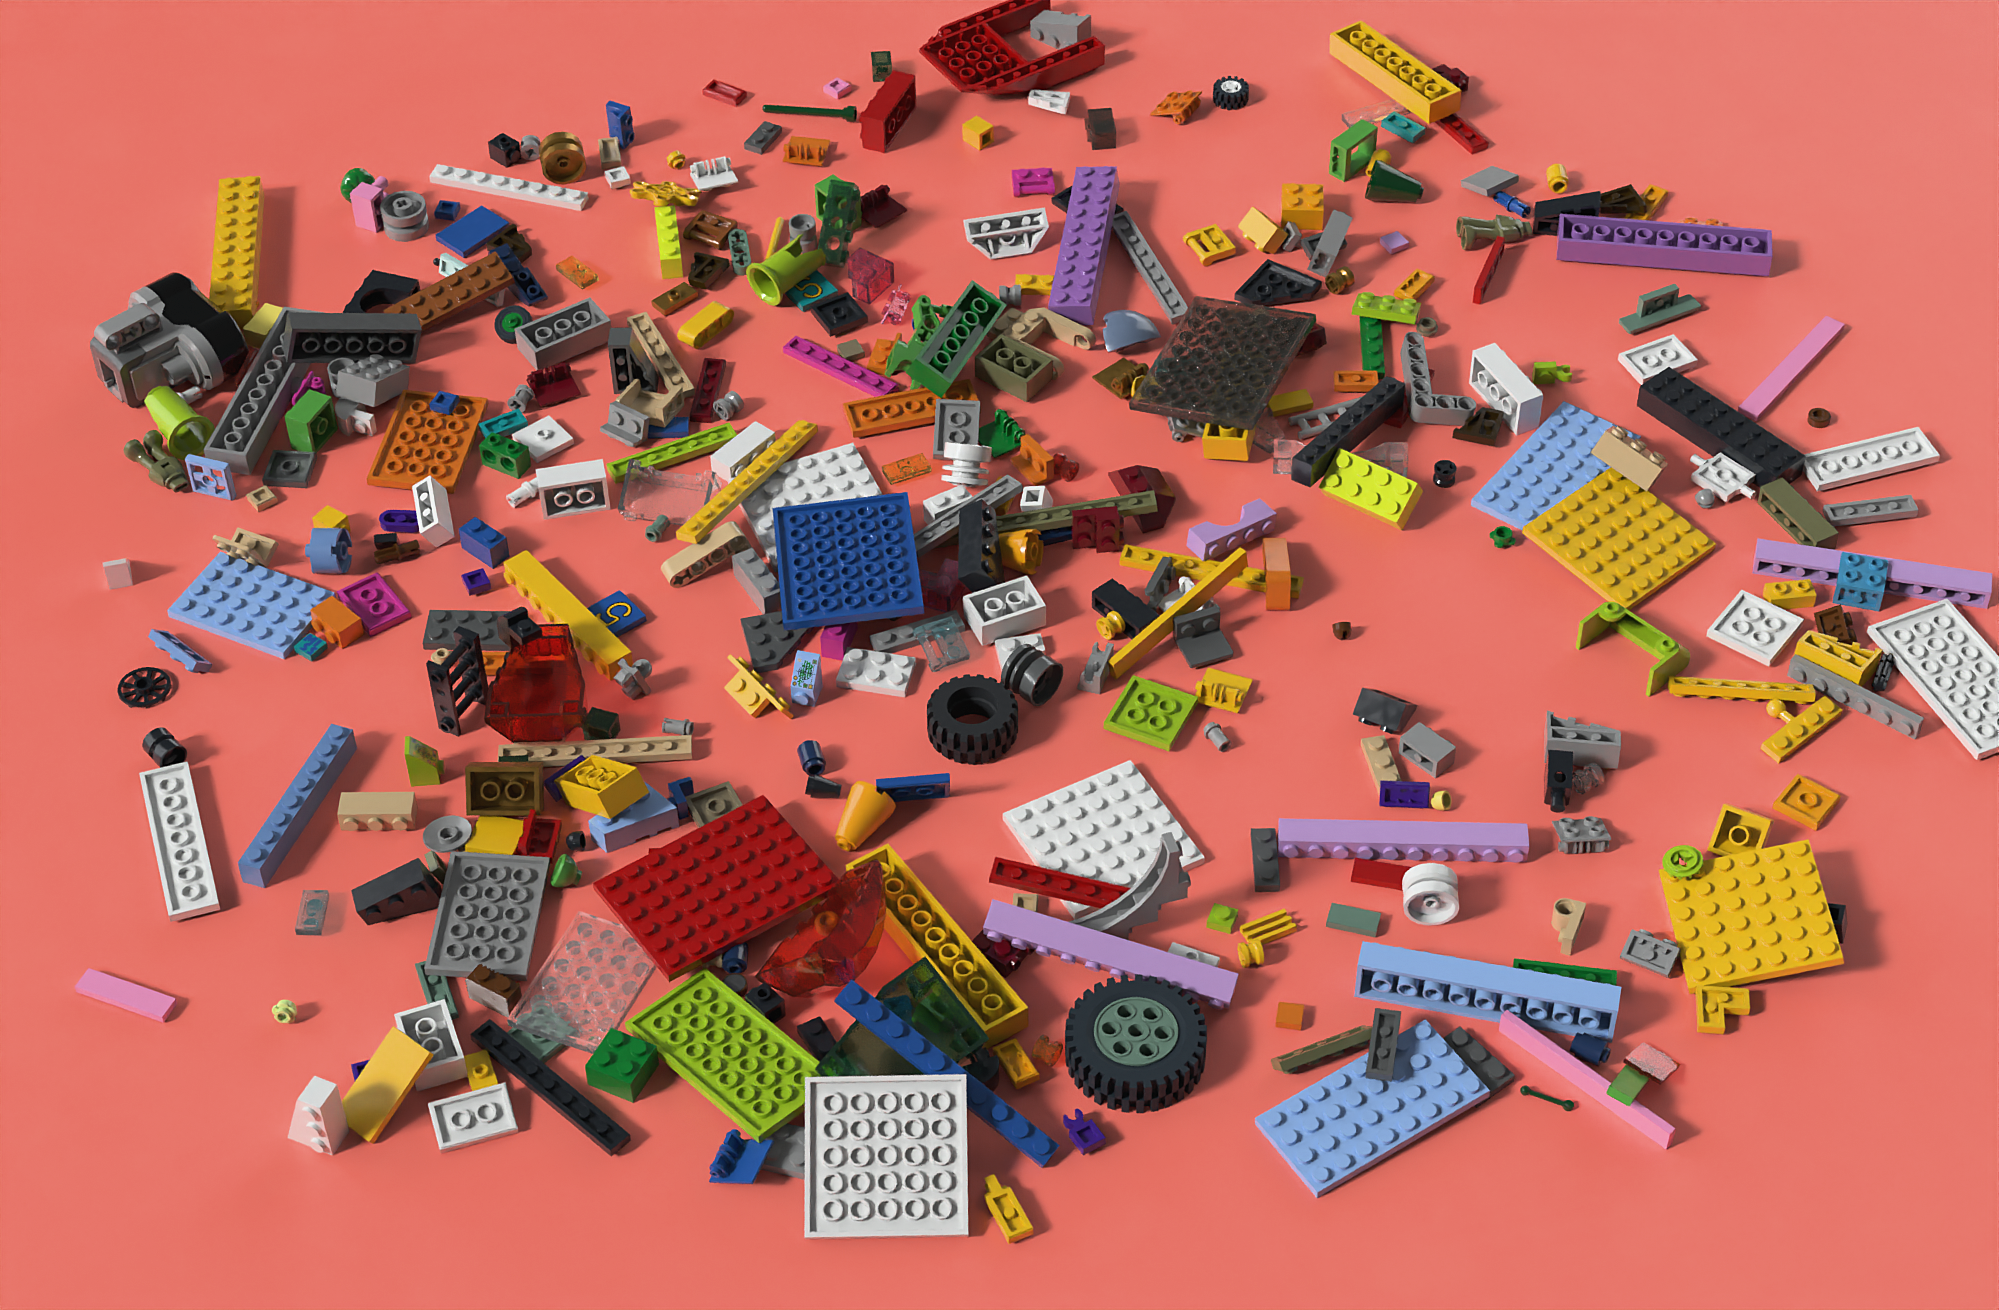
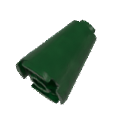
M1381 160L1375 161L1370 174V181L1367 184L1365 199L1396 202H1416L1417 199L1421 200L1424 187H1421V182Z

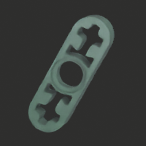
M734 229L728 234L732 267L735 274L743 276L747 275V267L751 264L747 233L742 229Z

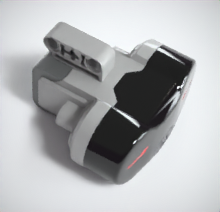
M171 272L132 292L129 297L128 310L100 323L95 328L94 337L90 341V349L98 378L122 403L125 402L131 408L144 404L148 393L158 386H169L172 389L189 380L200 388L211 390L243 373L251 366L250 353L245 338L228 311H222L207 298L190 278L177 272Z

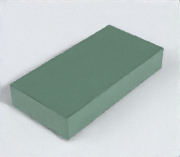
M1331 903L1326 927L1376 937L1381 913Z

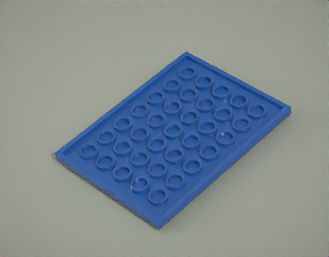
M908 492L772 508L784 631L925 614Z

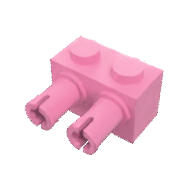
M379 176L371 185L361 182L350 193L356 226L375 233L383 227L380 205L382 200L389 195L383 192L389 186L388 180L384 176Z

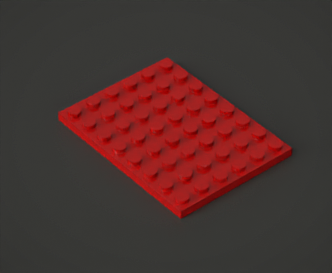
M764 795L593 883L595 892L669 982L843 890L842 882Z

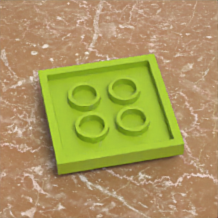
M1132 675L1105 719L1103 729L1170 751L1196 708L1198 697Z

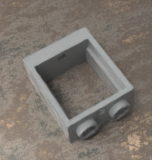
M1333 209L1307 270L1323 277L1328 275L1353 217Z

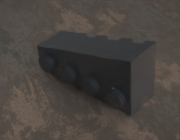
M983 499L959 509L958 579L972 593L1005 583L996 513L994 508L989 506Z

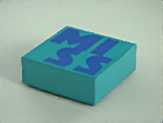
M312 633L306 635L294 646L296 653L311 662L328 648L326 641Z

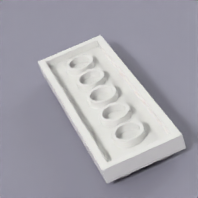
M1914 427L1804 454L1806 458L1803 472L1818 492L1936 463L1939 461L1940 455L1921 429Z

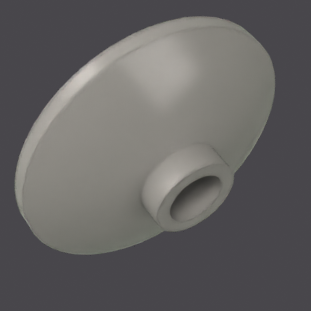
M449 815L440 817L432 821L425 828L423 842L428 849L438 853L458 850L471 838V824L460 816Z

